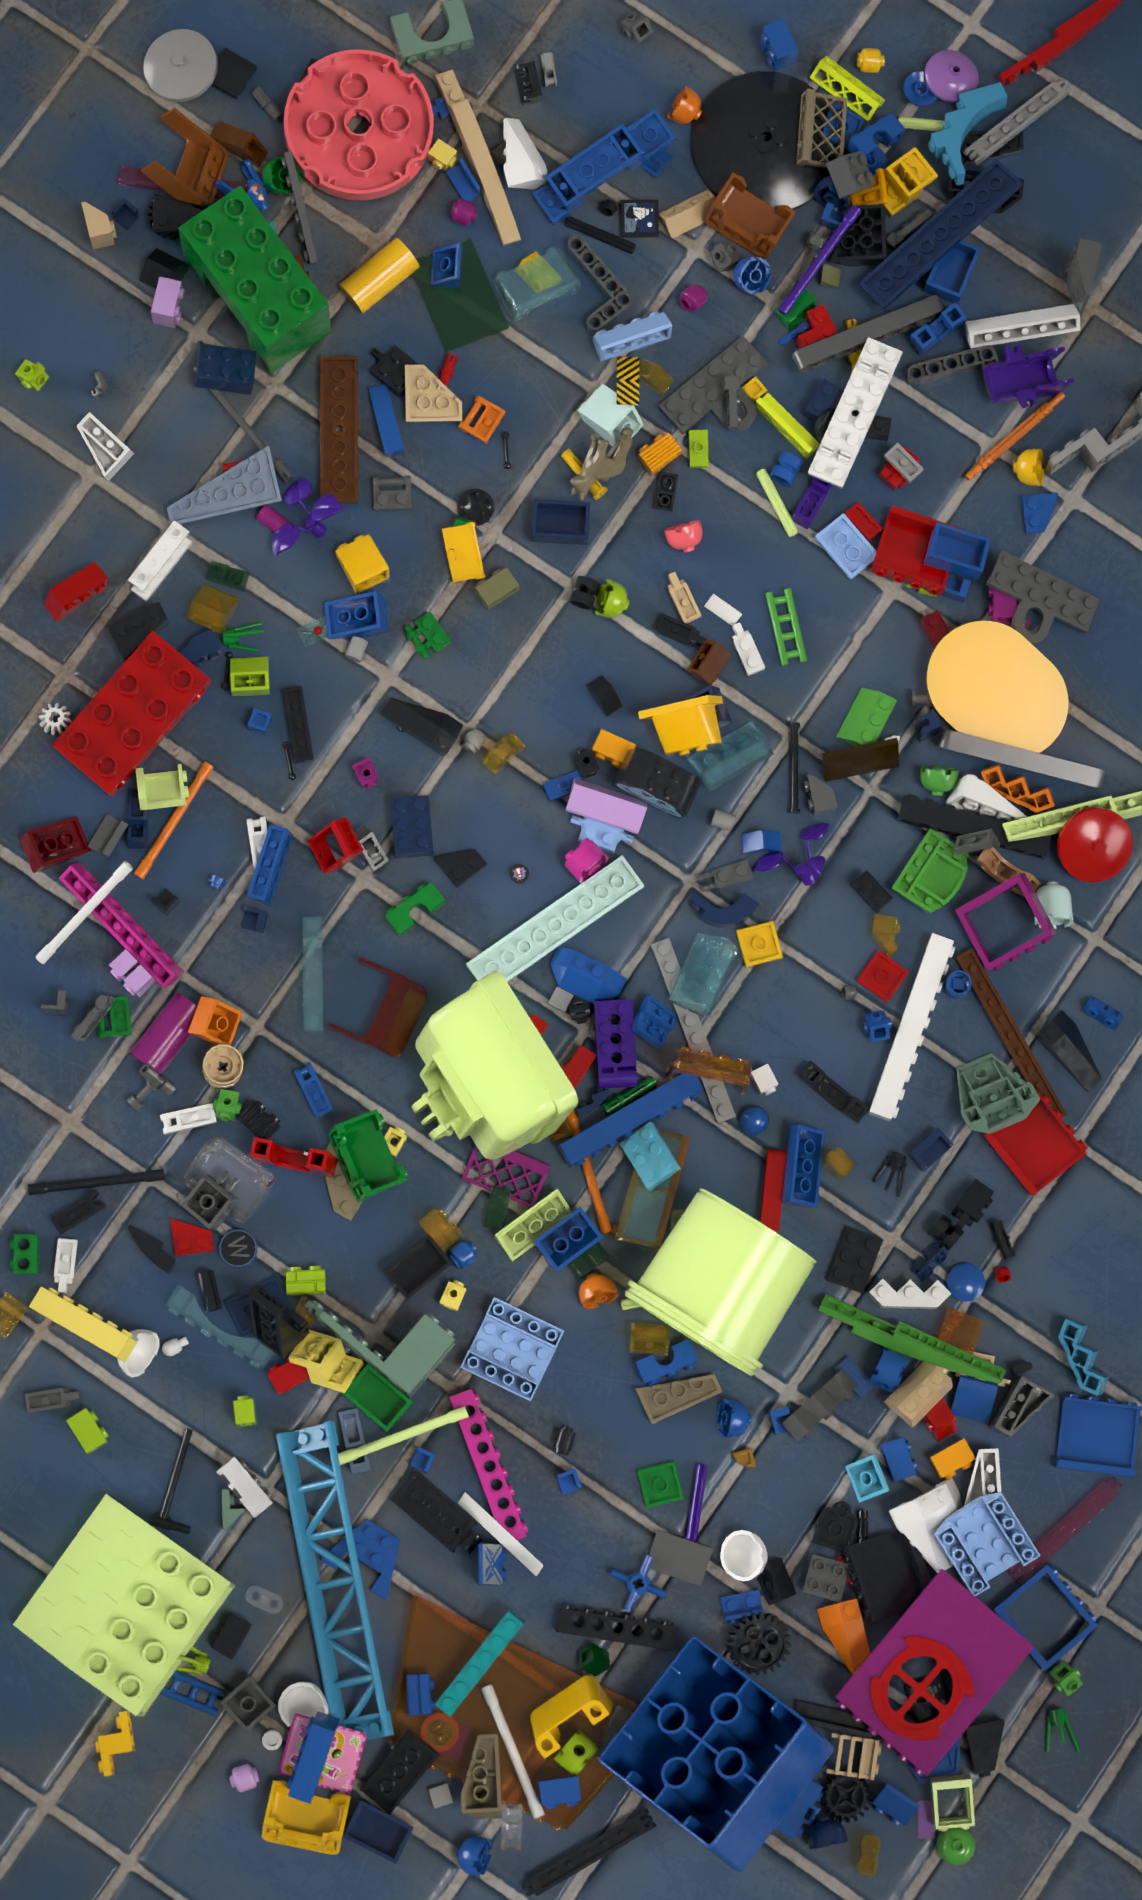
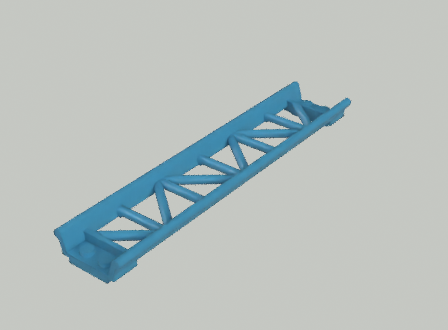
M327 1421L324 1424L276 1434L325 1699L329 1708L328 1715L339 1718V1726L366 1733V1740L394 1735L390 1710L387 1711L337 1452V1445L339 1443L335 1422ZM329 1448L332 1467L309 1452ZM297 1455L333 1478L302 1485ZM334 1486L309 1524L304 1493ZM338 1495L343 1527L313 1533ZM345 1534L351 1565L315 1541ZM315 1552L351 1576L320 1582ZM352 1584L328 1620L322 1590ZM357 1594L362 1624L332 1631L354 1595ZM364 1632L369 1663L333 1639ZM333 1649L370 1674L339 1680ZM371 1682L346 1719L341 1688ZM375 1692L379 1713L358 1717Z

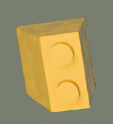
M369 534L366 536L360 535L354 539V542L341 544L335 550V555L356 595L390 578L389 567Z

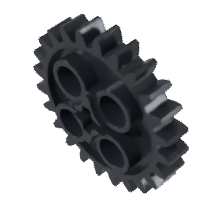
M762 1611L759 1612L757 1617L754 1612L751 1613V1618L744 1615L745 1621L742 1622L738 1619L739 1626L732 1625L735 1632L728 1633L729 1637L732 1638L727 1640L728 1645L731 1646L727 1648L728 1652L732 1653L730 1655L731 1660H735L734 1664L736 1667L741 1665V1671L747 1668L748 1674H751L753 1670H755L757 1676L761 1670L765 1675H767V1669L774 1672L773 1666L776 1665L780 1668L779 1661L786 1662L783 1655L790 1654L789 1650L786 1649L791 1647V1643L788 1642L791 1637L789 1634H786L788 1632L787 1627H783V1621L778 1622L777 1616L771 1619L770 1613H767L765 1617ZM751 1629H758L756 1634H748ZM770 1634L776 1635L773 1640H767V1637ZM745 1647H751L748 1653L742 1652ZM764 1652H769L770 1655L767 1658H761Z

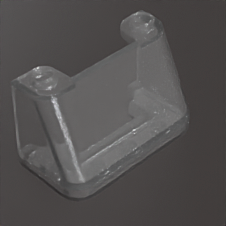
M215 1135L204 1143L182 1180L186 1182L189 1188L194 1189L203 1176L211 1175L217 1180L222 1172L227 1170L229 1176L222 1185L226 1188L232 1179L236 1178L239 1180L231 1193L240 1200L231 1212L236 1221L245 1224L277 1181V1176L226 1139Z

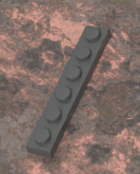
M292 151L284 152V158H281L283 168L287 169L289 176H286L288 188L292 187L293 194L290 195L292 206L296 205L297 213H294L296 224L301 225L302 231L299 232L301 243L305 242L304 258L305 261H309L310 265L316 264L318 261Z

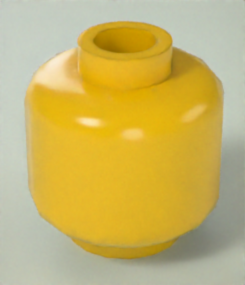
M864 48L861 50V53L857 54V67L863 73H877L881 67H884L885 57L881 55L879 49Z

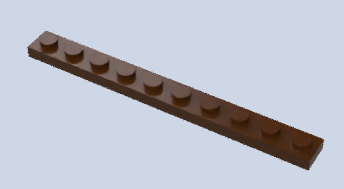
M973 948L956 956L955 959L961 970L969 974L974 993L1024 1081L1030 1082L1037 1093L1041 1095L1045 1093L1051 1101L1049 1105L1053 1111L1057 1108L1062 1116L1065 1117L1067 1113Z

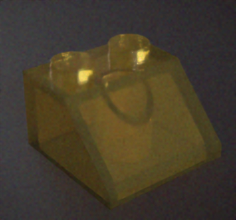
M205 583L192 600L187 619L221 634L228 625L240 599Z

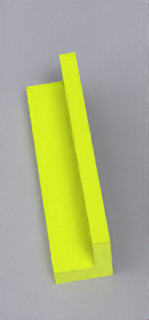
M828 56L820 60L809 77L833 96L847 98V93L853 92L856 95L857 101L851 102L847 98V106L867 121H870L876 110L885 101L884 98ZM820 69L826 72L827 80H821L816 76ZM838 81L841 83L842 91L833 89L832 82ZM862 103H867L873 107L869 114L862 110Z
M769 393L762 399L759 397L756 400V409L806 459L819 448L820 443Z

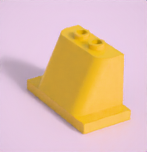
M706 695L638 712L639 719L653 720L666 755L676 753L679 756L690 754V750L696 749V752L707 750V746L722 743L715 705L723 704L722 696Z

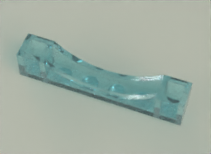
M322 916L303 917L304 1034H324Z
M179 1284L166 1303V1306L169 1307L167 1311L176 1317L179 1314L185 1317L184 1322L192 1327L196 1324L202 1328L200 1332L209 1338L211 1335L218 1338L217 1343L225 1348L229 1345L235 1349L233 1351L234 1354L242 1359L244 1356L251 1359L249 1363L258 1369L260 1367L266 1368L275 1352L255 1338L238 1337L218 1329L203 1314L196 1296Z

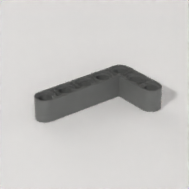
M574 235L568 240L567 250L569 255L609 300L587 318V332L590 335H596L598 331L605 330L631 309L632 296L581 236ZM577 243L581 247L579 249H573L571 245ZM589 257L593 261L590 263H586L583 261V259ZM601 271L605 275L602 277H598L595 275V273ZM613 285L616 287V290L610 291L607 287ZM625 299L628 301V304L622 305L619 303V300ZM610 310L614 314L612 316H607L604 312ZM597 322L599 326L594 328L590 326V323Z
M985 345L913 364L908 368L906 381L912 386H917L980 369L988 397L992 400L983 369L989 364L999 363L995 349L992 346ZM987 353L991 358L985 359L982 354ZM970 358L972 359L973 363L968 364L964 361V359ZM946 363H953L955 368H948ZM928 368H936L937 373H931ZM917 372L920 377L913 378L910 373Z

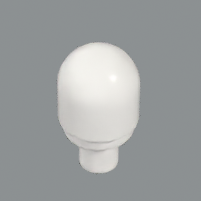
M187 1337L180 1340L173 1338L166 1341L162 1346L163 1353L166 1356L180 1353L182 1347L189 1344Z

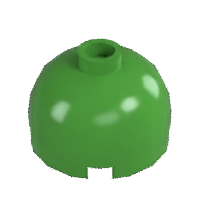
M929 765L921 766L920 778L922 785L927 790L932 791V795L942 796L943 792H948L955 787L959 770L946 766H934L932 769H929Z
M961 1827L949 1828L947 1831H941L937 1836L936 1851L945 1863L954 1866L963 1865L974 1855L976 1848L975 1839L969 1830Z

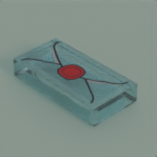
M326 616L297 629L304 647L328 637Z

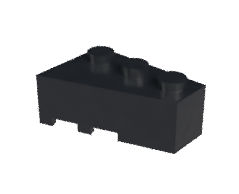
M157 602L109 625L108 629L125 662L152 630L159 634L169 623L160 602Z

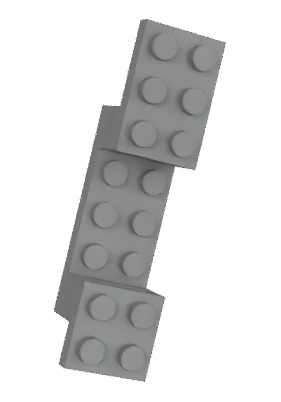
M1141 391L1139 393L1140 396L1136 399L1135 409L1142 417ZM1142 419L1138 421L1139 424L1136 427L1130 426L1123 432L1124 435L1120 438L1114 437L1108 444L1096 428L1091 431L1089 429L1085 430L1080 434V438L1077 441L1071 440L1064 446V450L1061 452L1057 450L1050 455L1045 471L1050 476L1080 455L1090 470L1094 472L1142 438Z

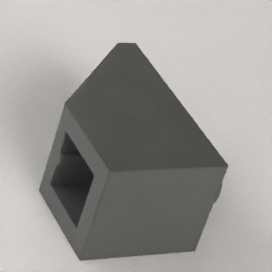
M807 775L806 781H804L805 792H809L810 799L807 800L809 810H813L814 815L836 811L838 807L834 789L813 775Z

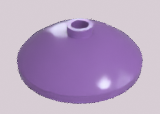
M954 50L940 51L929 59L925 67L924 76L929 90L943 101L957 103L960 93L974 90L978 86L979 75L977 68L972 60L961 52Z

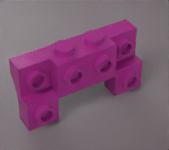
M989 587L988 597L992 598V605L988 607V616H991V621L1012 628V619L1016 611V600ZM1025 620V628L1029 631L1031 620Z

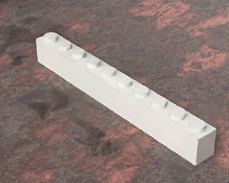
M934 933L930 936L868 1112L871 1116L888 1122L897 1116L899 1107H896L898 1100L902 1101L905 1094V1089H902L904 1082H909L912 1073L909 1071L910 1065H914L918 1054L915 1051L917 1046L921 1047L924 1039V1036L921 1035L923 1028H928L931 1019L928 1017L929 1011H933L937 1002V1000H934L935 994L941 991L943 982H940L942 975L946 976L949 965L946 964L948 957L952 958L956 948L952 946L954 941Z

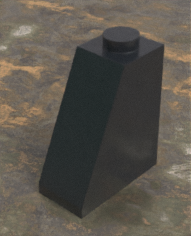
M1004 1719L971 1725L964 1731L973 1774H979V1777L990 1776V1771H995L1005 1724Z

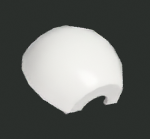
M138 1329L131 1331L130 1333L133 1334L131 1338L137 1344L126 1362L117 1358L122 1371L130 1377L144 1374V1370L149 1366L154 1356H157L159 1337L157 1333L150 1330Z
M744 1530L735 1531L726 1537L720 1554L722 1566L726 1573L740 1581L754 1579L762 1573L767 1563V1551L760 1537L755 1533Z
M301 1681L290 1685L282 1692L278 1702L280 1717L288 1727H291L295 1713L315 1717L317 1711L325 1714L329 1712L323 1693L312 1682Z

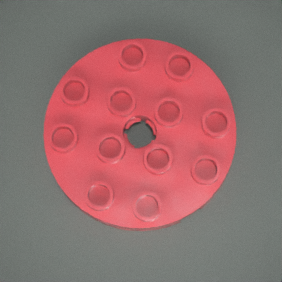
M346 50L323 57L308 68V74L300 83L295 82L288 96L284 113V136L288 152L292 151L295 166L304 178L321 191L332 196L360 201L377 199L392 194L404 187L417 175L425 163L431 148L434 120L429 96L414 73L406 74L399 68L398 60L385 54L370 50ZM355 116H361L366 118L371 126H369L365 133L355 134L347 127L350 119Z

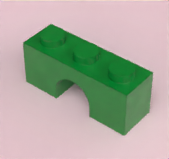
M432 882L428 885L427 883L422 884L417 889V893L413 896L411 894L407 895L402 899V904L398 907L394 905L386 911L385 919L399 937L414 927V921L409 915L414 907H423L429 914H432L445 904V899Z

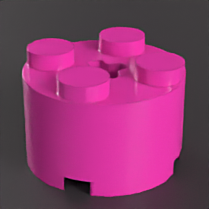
M588 838L579 844V848L575 851L571 850L565 856L567 859L565 867L580 883H583V879L586 881L602 869L600 866L602 862L607 863L609 859L599 846Z

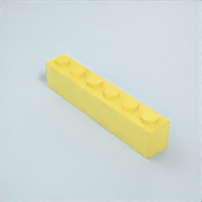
M40 1287L29 1305L30 1308L121 1361L126 1362L137 1344L131 1338L133 1334L124 1329L121 1332L118 1331V1326L110 1321L104 1323L102 1321L103 1317L95 1312L90 1315L87 1313L89 1309L81 1304H78L76 1307L73 1305L74 1301L65 1295L63 1298L59 1297V1292L51 1287L48 1290Z

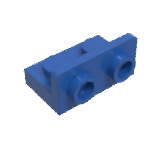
M759 1590L720 1598L724 1620H729L730 1624L738 1623L737 1620H741L744 1615L751 1618L752 1612H754L756 1617L760 1611H762V1614L764 1613Z

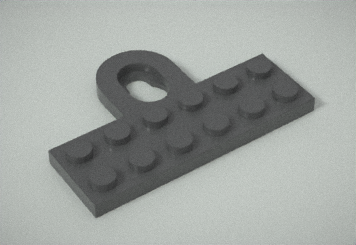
M742 335L658 405V408L682 435L710 412L727 428V412L723 409L722 405L724 400L727 399L726 393H723V380L725 376H739L740 389L737 395L740 396V409L743 411V415L740 417V425H737L735 431H744L752 426L755 421L756 406L741 386L763 369L768 362Z
M1003 550L998 553L986 584L1019 601L1012 619V628L1032 645L1046 638L1053 619L1084 634L1087 633L1100 600ZM1029 609L1037 610L1041 616V622L1038 626H1035L1033 631H1028L1025 628V616Z

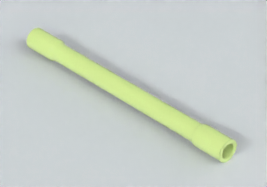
M463 1406L432 1420L360 1447L338 1453L340 1465L443 1425L468 1418L467 1410Z

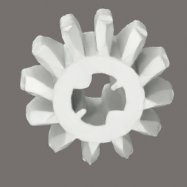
M59 703L55 704V708L48 704L49 710L42 708V712L45 715H39V719L42 720L40 726L45 727V733L51 730L52 736L55 735L56 731L61 735V729L66 730L68 727L66 724L72 722L68 718L71 714L69 711L65 712L66 706H62L59 709ZM56 716L58 722L54 723L52 717Z

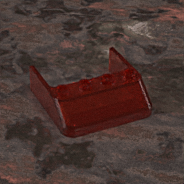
M360 957L358 960L360 965L392 978L391 983L366 1036L361 1037L331 1023L328 1026L329 1030L389 1057L397 1058L403 1054L427 1001V991L424 987L407 977Z

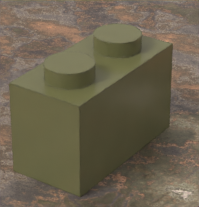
M507 567L503 570L502 568L496 570L491 578L488 580L486 578L482 579L476 584L475 593L487 610H490L519 591L520 585Z

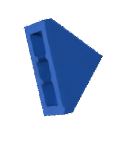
M759 830L742 834L743 854L781 851L780 832Z

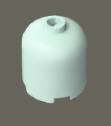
M1048 882L1040 887L1036 895L1054 929H1056V925L1064 924L1065 928L1073 924V912L1069 890L1057 882ZM1035 916V925H1037L1039 922Z

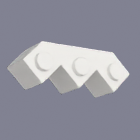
M882 1279L867 1295L880 1308L936 1309L951 1293L939 1280L923 1293L911 1279L898 1292Z

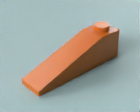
M857 1599L817 1609L823 1631L852 1675L870 1654Z

